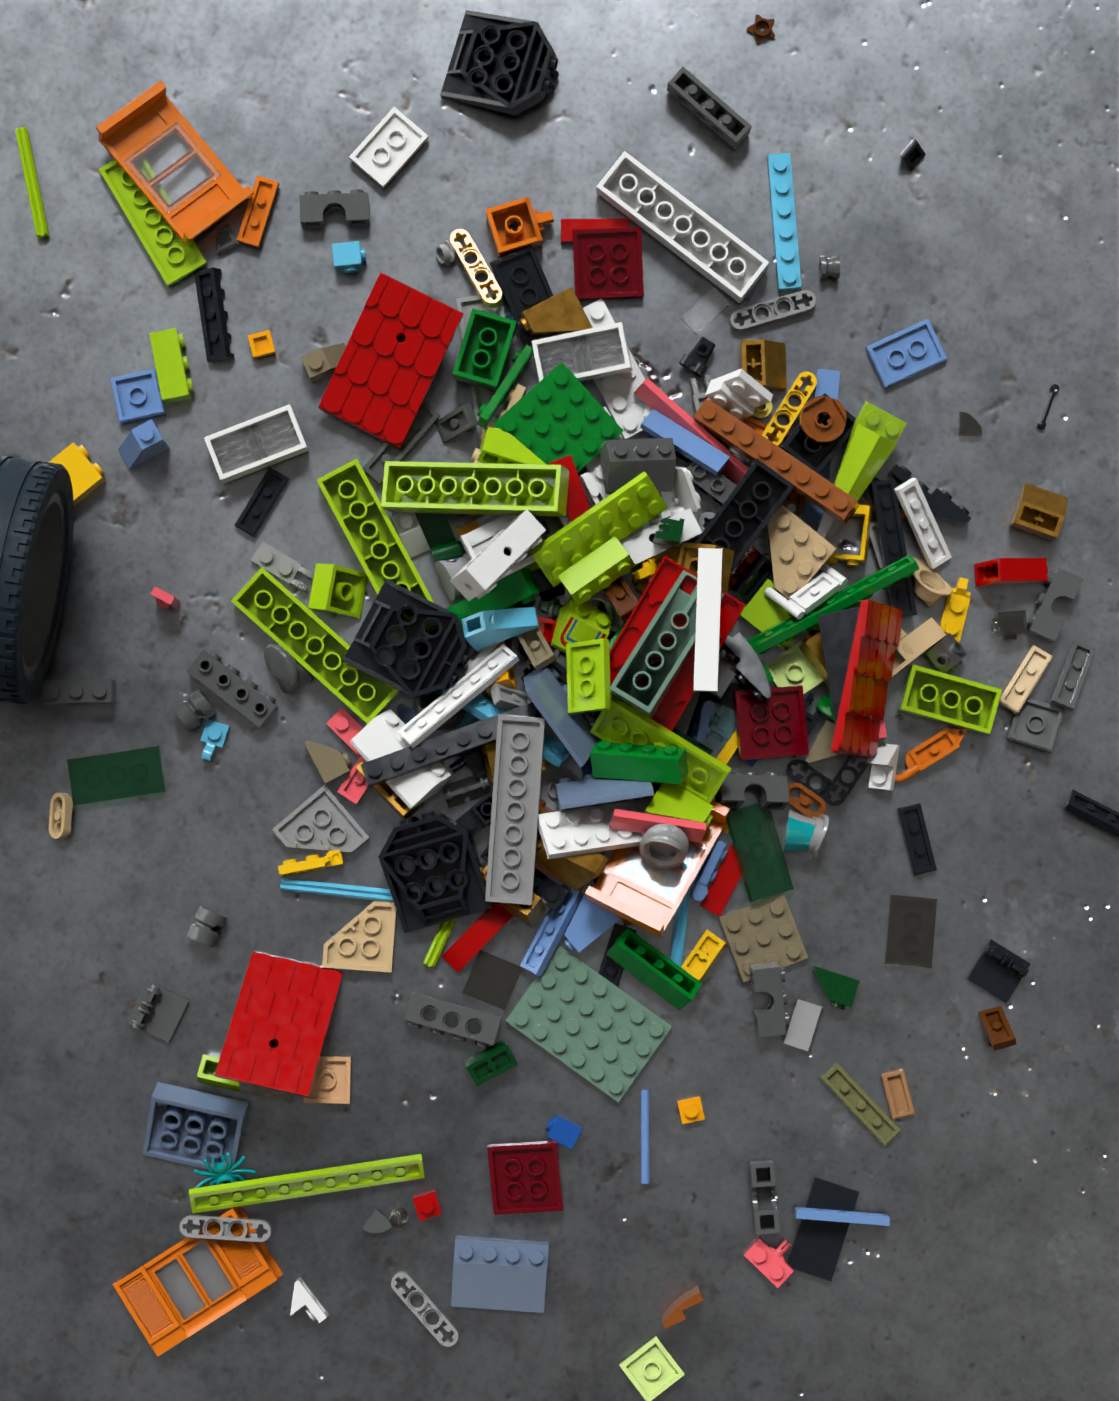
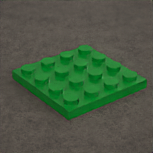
M563 362L493 423L496 428L514 436L547 465H549V462L571 455L577 473L600 453V449L606 440H614L623 432L622 428Z

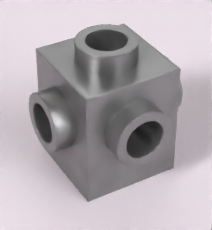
M951 633L947 634L925 653L933 665L942 673L947 672L949 669L954 672L963 664L961 660L967 655L961 643L956 641Z

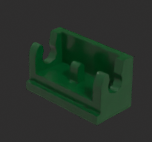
M662 519L660 521L662 524L659 525V528L663 529V531H656L653 543L678 548L685 519Z
M506 1039L464 1060L466 1068L477 1087L518 1065Z

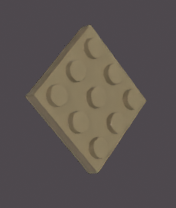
M784 893L718 917L743 982L751 980L750 964L777 961L780 968L808 958Z

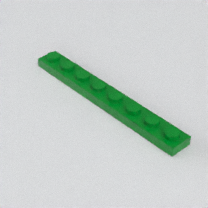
M907 555L835 593L810 613L804 614L800 620L791 616L747 641L756 654H764L776 644L785 643L793 635L811 629L812 625L819 622V615L850 609L854 603L872 597L873 593L881 589L890 588L894 582L902 578L911 577L920 568L917 562L910 555Z

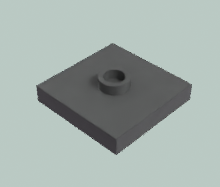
M1028 698L1018 715L1014 714L1007 740L1052 753L1065 709Z

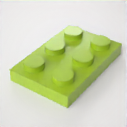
M602 638L566 644L568 713L578 714L611 709L609 639Z

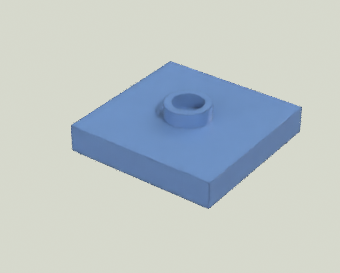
M155 368L110 378L120 423L165 414Z

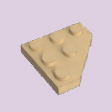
M782 505L768 522L774 588L790 600V596L812 580L837 548L786 506Z
M373 901L329 939L323 948L322 968L392 973L397 912L395 904L392 902Z

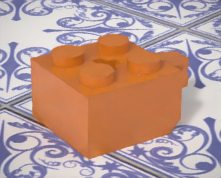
M529 197L485 209L486 218L499 258L531 245L533 248L543 246L540 231L544 230V225L554 222L551 211L539 213V210L533 211ZM512 224H515V226L518 227L517 231H513V229H511Z

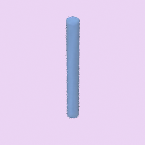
M641 1090V1184H650V1090Z

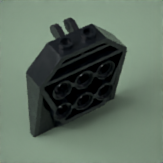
M466 10L440 96L441 98L511 115H518L544 100L546 92H554L555 85L552 84L551 79H557L559 76V72L556 71L558 58L538 22ZM491 35H497L494 41H488ZM517 41H523L520 47H514ZM485 56H491L488 62H481ZM511 62H517L514 68H507ZM484 77V81L481 84H475L478 78ZM510 84L507 90H501L502 85Z
M386 579L349 647L343 662L416 699L445 690L448 685L453 686L459 677L455 671L458 667L464 668L469 653L466 652L468 647L457 614ZM406 610L414 612V618L410 622H405L401 618L402 613ZM436 623L439 626L437 634L429 635L426 632L428 624ZM397 630L401 631L403 639L398 643L391 641V634ZM421 643L428 646V651L423 656L415 653L416 646ZM384 651L392 653V660L388 663L380 661V654ZM408 664H414L417 667L415 675L407 676L404 673V669Z
M435 811L422 814L421 820L414 816L399 821L400 826L393 828L378 856L404 933L493 908L492 902L485 901L486 880L471 829L442 813L435 815ZM448 846L455 848V858L447 856L446 849ZM426 852L434 856V863L432 865L427 864L424 860ZM404 859L411 861L412 869L410 871H406L403 868L402 862ZM456 873L463 875L464 883L462 885L455 883L454 875ZM434 879L442 883L441 891L433 889L432 882ZM412 886L419 888L420 896L418 898L411 895L410 889Z

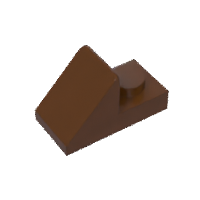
M1001 1006L979 1012L987 1043L989 1046H992L994 1051L1016 1045V1038Z

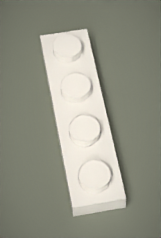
M911 478L896 487L894 491L929 568L934 569L952 558L918 480Z

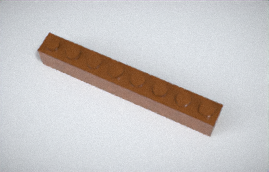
M706 398L693 416L694 420L710 434L754 463L756 459H759L794 485L792 490L843 525L847 524L858 509V500L708 398Z

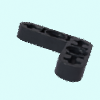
M849 755L834 779L830 780L804 761L795 759L788 763L786 773L790 779L807 787L827 804L838 806L845 801L869 764L861 761L857 768L861 769L858 773L854 767L848 766L849 761L853 765L857 757ZM800 764V770L805 774L808 770L812 772L807 776L805 783L801 781L804 778L802 775L796 774L794 776L792 774V765L797 766ZM850 770L853 772L854 780L851 783H845L842 780L841 775L843 771ZM813 776L821 778L822 786L820 789H813L810 786L809 781ZM836 781L842 786L848 787L846 792L844 789H841L839 792L840 800H830L832 796L829 792H835L839 787L835 785Z

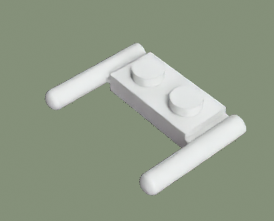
M825 563L820 569L823 573L790 596V600H787L771 587H767L764 593L800 620L804 614L807 615L838 592L841 586H846L848 579Z

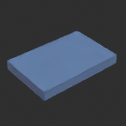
M929 319L923 320L866 347L885 389L948 360Z

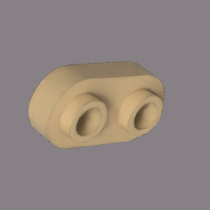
M55 793L50 802L49 833L54 839H65L71 832L73 801L68 793Z

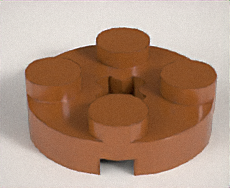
M817 396L804 405L799 417L800 426L803 433L814 442H831L843 433L847 414L843 405L838 400ZM821 413L823 416H829L827 420L828 425L824 426L823 423H818V414Z

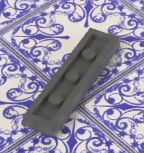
M423 401L401 450L385 442L362 469L378 484H381L384 478L385 461L400 462L439 419L440 415Z

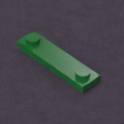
M526 345L523 351L518 350L512 359L514 365L488 405L483 403L477 415L480 417L477 425L482 428L487 427L531 359L534 352L532 347Z

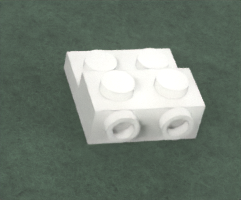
M743 369L711 380L706 392L709 400L739 420L753 415L756 407L771 402L773 397L771 392Z

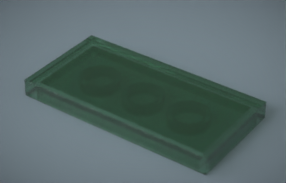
M160 746L67 760L74 806L166 792Z
M760 803L729 811L727 825L749 901L753 902L794 890L771 810L760 809Z

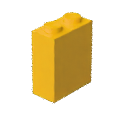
M73 442L49 462L62 464L68 471L71 478L75 506L106 480L101 476L105 473L96 462L92 465L88 460L90 454L83 445L78 447Z

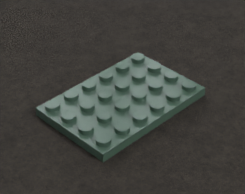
M560 945L553 953L542 976L537 975L505 1020L618 1103L672 1028L666 1021Z

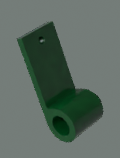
M415 513L435 562L463 557L466 550L461 540H456L445 513Z

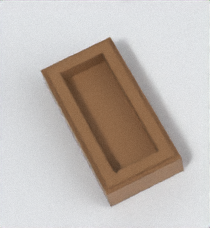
M904 1069L882 1073L881 1078L892 1120L914 1115L915 1111Z

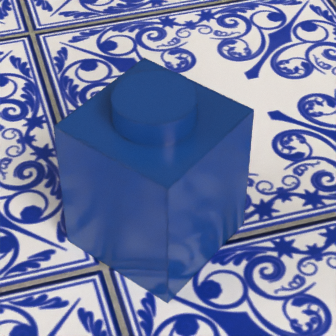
M558 1114L555 1119L550 1118L545 1130L549 1131L547 1134L548 1138L558 1140V1143L571 1150L583 1129L578 1124Z

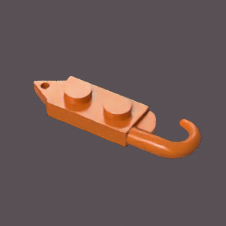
M947 727L910 750L906 754L908 769L895 775L894 783L907 781L960 748V743L967 729H949Z

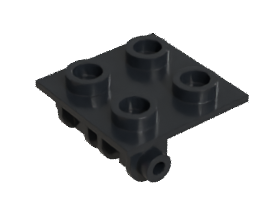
M991 939L967 979L1007 1003L1022 977L1027 975L1028 967L1031 963Z

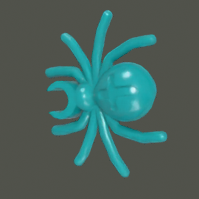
M227 1152V1159L225 1155L221 1154V1163H216L214 1157H212V1168L208 1160L204 1159V1164L209 1172L194 1170L195 1174L210 1176L200 1182L195 1188L202 1187L209 1181H211L210 1186L238 1182L236 1178L240 1181H245L237 1173L255 1174L256 1171L236 1169L243 1163L245 1156H242L233 1165L231 1154Z

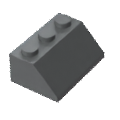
M673 438L606 440L601 447L599 455L606 494L614 493L644 471L658 492L673 490L676 465Z

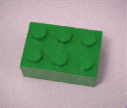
M472 308L454 367L453 379L497 391L517 328V321Z

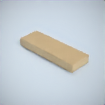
M1033 645L1000 697L999 704L1018 715L1053 656Z

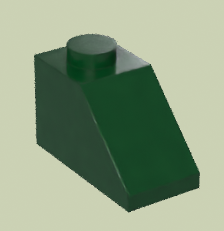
M813 966L812 972L826 999L832 1001L831 1006L843 1010L845 1006L852 1007L860 981Z

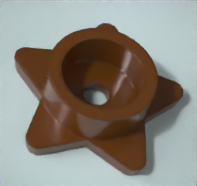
M757 14L755 16V23L749 26L747 31L755 35L758 44L764 38L773 39L775 34L772 31V26L775 20L765 19Z

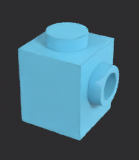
M359 241L332 244L335 271L344 270L345 273L358 272V269L363 268L362 262L366 261L365 247L361 248Z

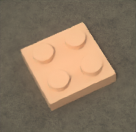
M320 1056L309 1097H303V1103L350 1104L351 1056Z

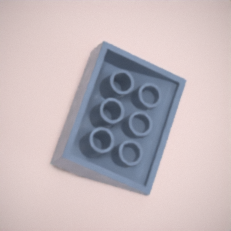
M547 665L539 671L535 669L523 678L526 694L577 764L582 767L590 757L593 747L597 742H600V738L590 733L595 722L593 720L591 722L588 721L585 717L587 712L578 714L568 713L567 684H561L558 679L561 676L554 666L549 667Z
M593 774L583 775L582 780L573 781V777L559 779L558 784H555L559 811L648 799L654 796L651 782L593 777Z
M158 1082L151 1097L142 1155L207 1169L204 1159L208 1160L212 1168V1157H214L216 1163H221V1154L225 1155L227 1159L226 1153L229 1152L234 1165L238 1157L249 1102Z
M456 1236L451 1307L544 1313L549 1242Z

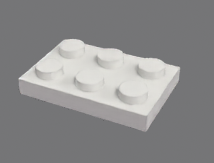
M393 107L349 156V159L384 189L429 137L397 108Z

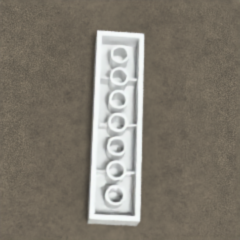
M625 151L596 186V193L738 303L742 302L768 269L769 261Z

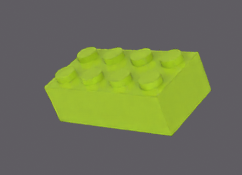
M911 665L897 711L987 736L992 730L1002 689L921 666Z

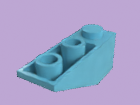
M535 607L481 611L461 619L464 637L476 651L539 627Z

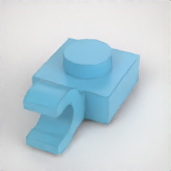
M210 719L207 720L200 739L201 742L206 743L202 752V759L211 762L216 747L223 749L230 726Z

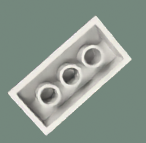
M391 709L376 716L349 742L367 762L410 746L397 732L405 724ZM438 762L386 781V783L412 809L440 792L451 777V774Z

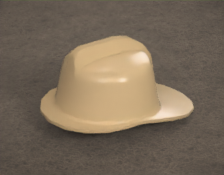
M913 558L920 568L913 574L915 577L913 592L928 606H934L943 595H950L952 593L950 585L941 578L935 569L929 568L924 560Z

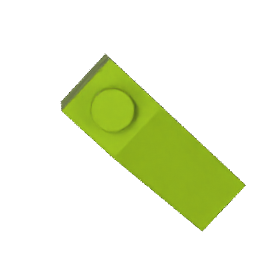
M487 428L482 439L477 461L494 464L547 465L510 433L504 432L499 428Z

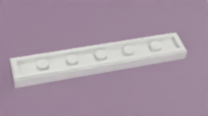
M699 548L694 691L718 692L722 549Z
M502 644L398 730L399 736L412 748H415L519 661L517 655Z

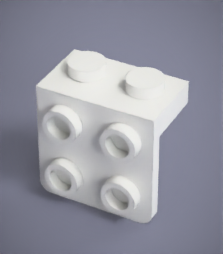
M675 466L673 490L659 492L668 509L658 515L659 518L663 517L664 519L671 516L673 511L682 507L685 510L691 508L692 512L701 510V498L694 489V479L687 468Z

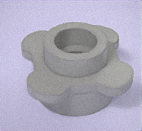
M448 240L436 247L438 261L441 264L445 263L446 266H450V262L455 261V250Z

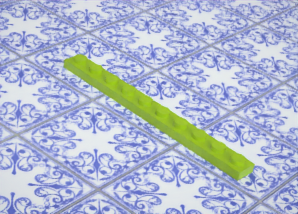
M416 1154L189 1189L192 1214L416 1180L425 1178L422 1155Z

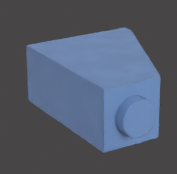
M150 419L132 429L118 450L128 468L132 469L170 447L159 427Z
M591 882L588 887H594L595 883ZM584 893L564 934L567 937L564 942L572 952L575 949L580 952L619 921L621 917L587 900V896Z

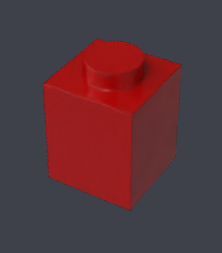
M436 1189L413 1196L419 1221L442 1214L443 1210Z

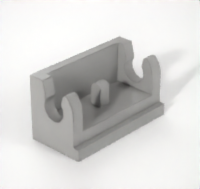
M798 999L784 1044L811 1052L824 1007Z

